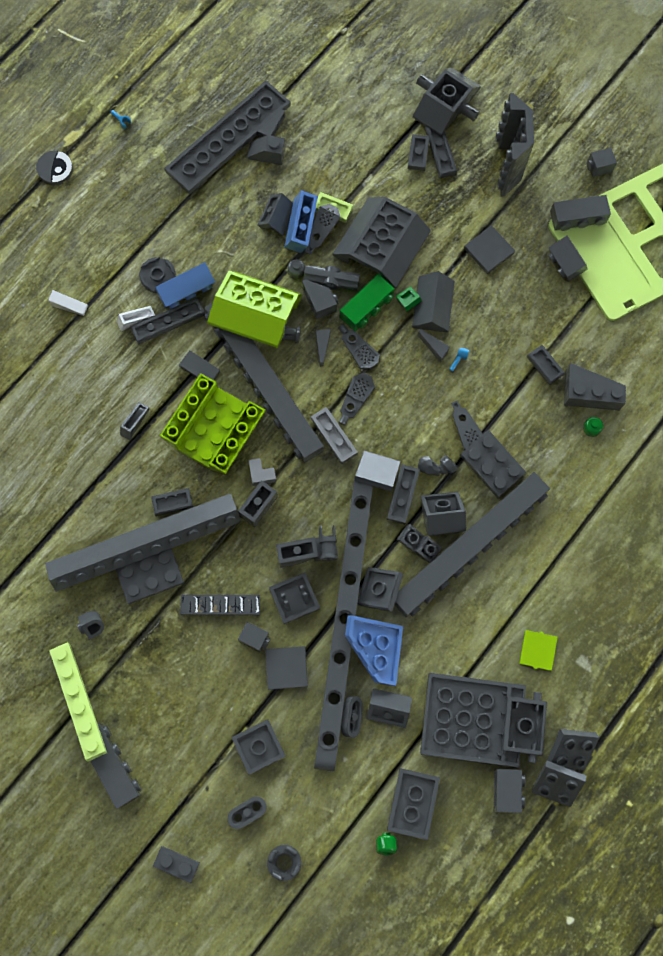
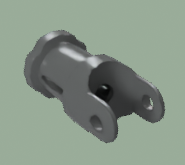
M285 325L284 336L281 341L286 339L299 343L301 327L292 328Z
M320 525L319 544H321L322 552L320 560H337V555H335V543H337L335 526L333 525L332 537H326L322 534V526Z

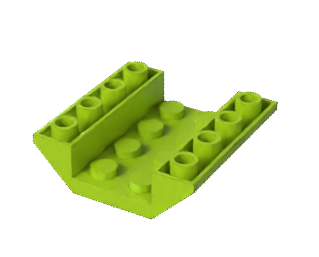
M228 271L215 295L207 324L278 348L284 336L285 325L293 308L297 309L303 294L236 271Z
M200 373L160 434V437L177 451L208 469L226 474L266 410L251 401H248L246 404L218 388L217 382Z

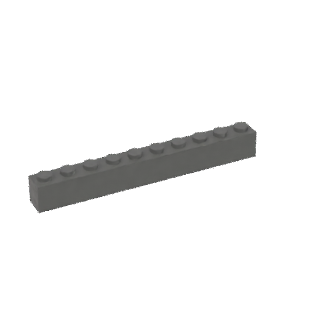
M213 303L204 307L206 312L204 317L206 321H208V317ZM214 327V333L218 339L222 338L225 344L223 346L227 353H232L234 356L233 361L237 368H242L244 371L243 376L248 384L252 383L254 387L253 392L256 397L263 400V407L266 412L273 415V422L278 429L281 428L285 433L283 434L285 441L288 444L291 443L295 448L293 452L297 459H302L305 463L322 453L324 450L323 444L254 341Z
M533 472L398 591L394 605L405 617L416 615L421 610L419 606L423 602L428 604L435 597L434 593L438 589L442 591L450 584L448 582L453 576L457 578L464 572L462 568L467 563L471 566L478 559L476 555L481 551L483 553L488 551L493 546L491 542L494 539L499 541L507 533L505 530L509 526L513 528L521 521L519 519L520 516L523 514L527 516L535 509L533 505L537 501L542 503L548 497L546 493L550 490L549 486Z
M231 493L45 563L49 581L55 592L239 523L241 520Z

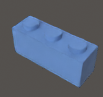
M301 190L294 198L284 248L301 253L308 247L318 196Z
M204 262L156 286L155 290L164 307L169 306L172 309L180 304L179 300L183 298L189 300L196 296L195 292L199 290L205 292L213 288L211 284L215 283V280Z

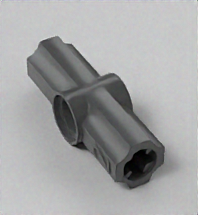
M306 265L303 280H309L330 288V290L344 288L357 291L360 274L341 271V269L335 266L320 268Z

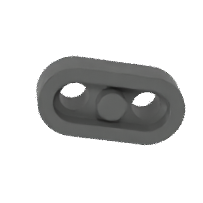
M356 696L347 697L343 705L341 732L345 737L355 738L360 732L363 702L361 698Z
M255 796L233 808L228 814L229 825L235 829H241L263 816L267 809L265 800ZM254 803L260 805L259 811L253 810ZM236 814L242 815L241 822L235 821Z

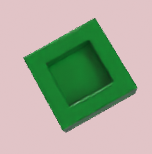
M411 286L396 296L397 301L406 311L422 301Z

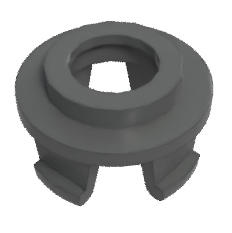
M277 846L268 856V870L272 877L279 881L293 879L301 869L300 854L292 846ZM286 854L291 857L292 866L290 869L283 871L278 868L277 859L279 856Z

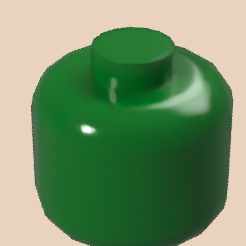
M594 416L588 418L583 424L585 434L590 437L598 436L603 430L602 420Z
M382 833V836L377 837V853L380 855L395 854L397 852L396 837L390 835V833Z

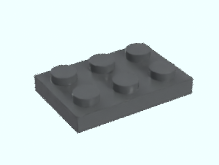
M489 430L460 454L461 458L497 498L526 473Z
M172 548L116 569L128 604L184 584Z
M399 768L387 831L428 840L440 777Z

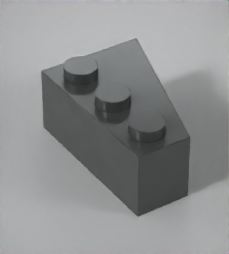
M570 363L565 370V406L620 411L625 405L626 385Z

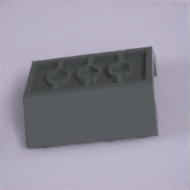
M510 93L508 101L504 103V111H502L501 121H499L498 131H496V142H499V149H510L506 152V160L503 162V169H501L500 179H498L497 183L501 197L507 195L521 182L534 145L533 110L514 93Z
M368 197L333 252V256L346 263H349L351 259L381 274V277L396 289L431 230L417 213L386 197Z

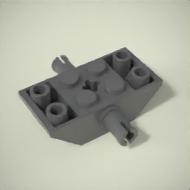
M454 68L445 69L435 82L423 74L417 79L416 84L427 91L413 114L415 120L429 127L430 130L439 136H442L461 113L473 122L477 119L480 111H477L468 103L480 90L481 86Z

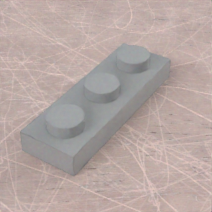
M327 407L311 416L312 422L341 464L358 454Z

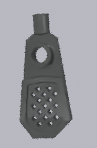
M331 204L319 207L312 225L309 244L305 250L306 253L311 255L314 248L320 247L341 218L337 207ZM320 235V239L316 241L314 236Z
M344 324L338 327L343 334V342L359 368L372 369L379 361V353L354 330H348ZM354 337L355 341H350L349 338Z
M363 372L353 377L340 410L342 417L339 423L346 425L349 418H354L373 392L375 386L372 376ZM353 405L354 409L349 410L347 406Z
M457 400L451 403L455 410L452 416L465 450L483 433L467 409L461 408ZM463 416L465 421H460L459 417Z

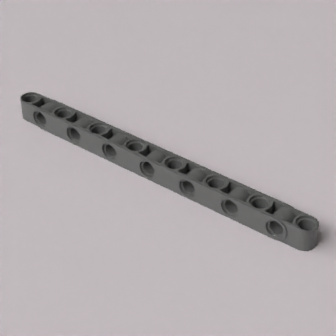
M354 481L314 766V769L335 771L351 653V644L345 637L346 624H342L339 618L342 615L356 616L373 486ZM357 502H363L366 505V507L363 509H359L355 506V504ZM358 539L361 544L354 547L350 544V541ZM351 576L356 582L353 585H348L345 583V578ZM342 654L345 657V662L337 664L334 661V656ZM331 694H337L340 701L338 704L333 705L328 701V697ZM326 734L334 737V743L331 746H326L323 743L322 739Z

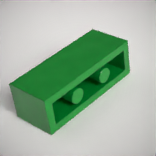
M378 274L340 309L339 318L355 332L359 328H364L371 316L375 317L384 304L387 305L394 298V288Z

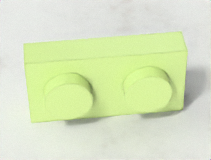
M320 192L315 211L318 212L320 206L331 204L339 209L341 216L339 221L346 223L353 210V205Z

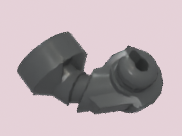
M447 455L440 459V465H437L429 456L421 457L418 463V469L428 475L440 476V474L454 473L458 469L457 465Z

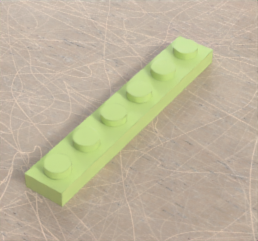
M67 642L49 651L85 760L91 761L106 754L107 750L71 645Z

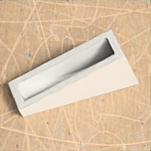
M52 290L49 297L51 306L84 316L88 307L87 304Z
M151 306L119 314L117 324L120 330L123 331L130 328V326L155 316Z

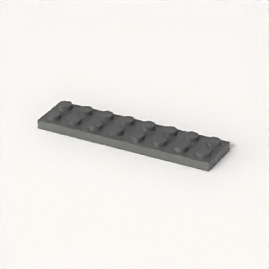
M267 80L264 81L164 168L165 172L186 192L191 194L257 136V131L281 110H287L291 106V102Z

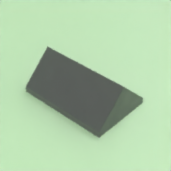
M440 271L419 276L417 294L422 301L415 305L412 328L449 332L454 280Z

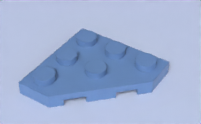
M350 615L347 617L345 637L375 683L396 686L403 626Z

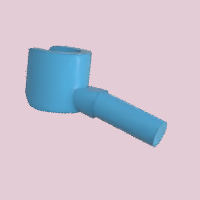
M114 110L111 111V114L120 121L123 129L127 128L123 122L131 124L129 116H120Z
M459 349L455 361L449 368L450 371H454L460 358L467 359L468 349Z

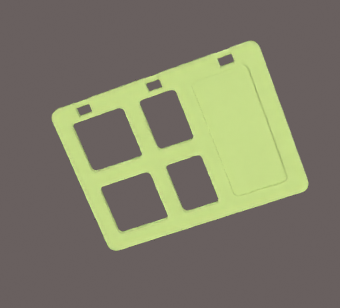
M663 164L601 194L607 195L611 211L607 223L599 226L596 224L588 225L584 228L574 227L565 231L561 229L554 230L552 219L548 224V228L556 241L568 236L583 258L588 270L579 276L605 317L610 321H615L629 312L663 296V278L659 277L640 248L658 237H663V212L646 188L663 179ZM631 194L636 196L654 223L653 226L635 235L630 233L612 206L613 203ZM631 301L633 306L626 309L624 304Z

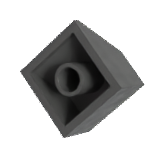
M459 492L421 496L423 519L427 535L436 536L444 533L466 531V511Z

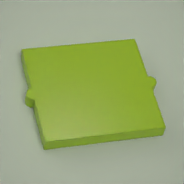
M525 630L519 664L533 667L534 670L539 668L552 671L558 637L544 634L542 631L538 633Z

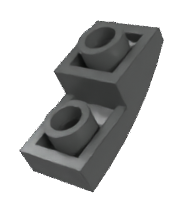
M407 524L397 538L405 547L429 563L434 560L442 548L430 537L420 533L411 524Z

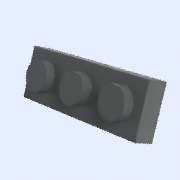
M401 464L387 520L406 524L420 469Z

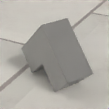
M260 458L249 460L253 486L258 485L261 480L266 484L276 482L274 468L262 469Z

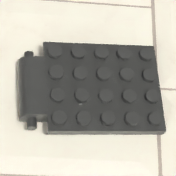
M428 673L420 755L519 768L520 753L529 754V763H536L537 755L543 756L547 702L541 701L542 693L534 692L533 700L525 699L526 685Z

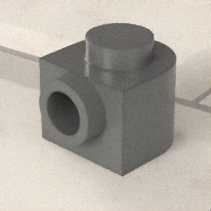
M89 611L78 617L79 623H77V627L81 634L85 633L89 640L103 632L104 624L98 612Z

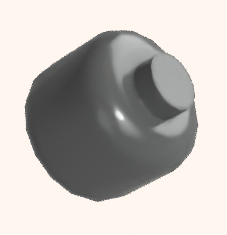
M298 259L290 261L287 267L290 278L298 280L304 277L305 264L303 261Z

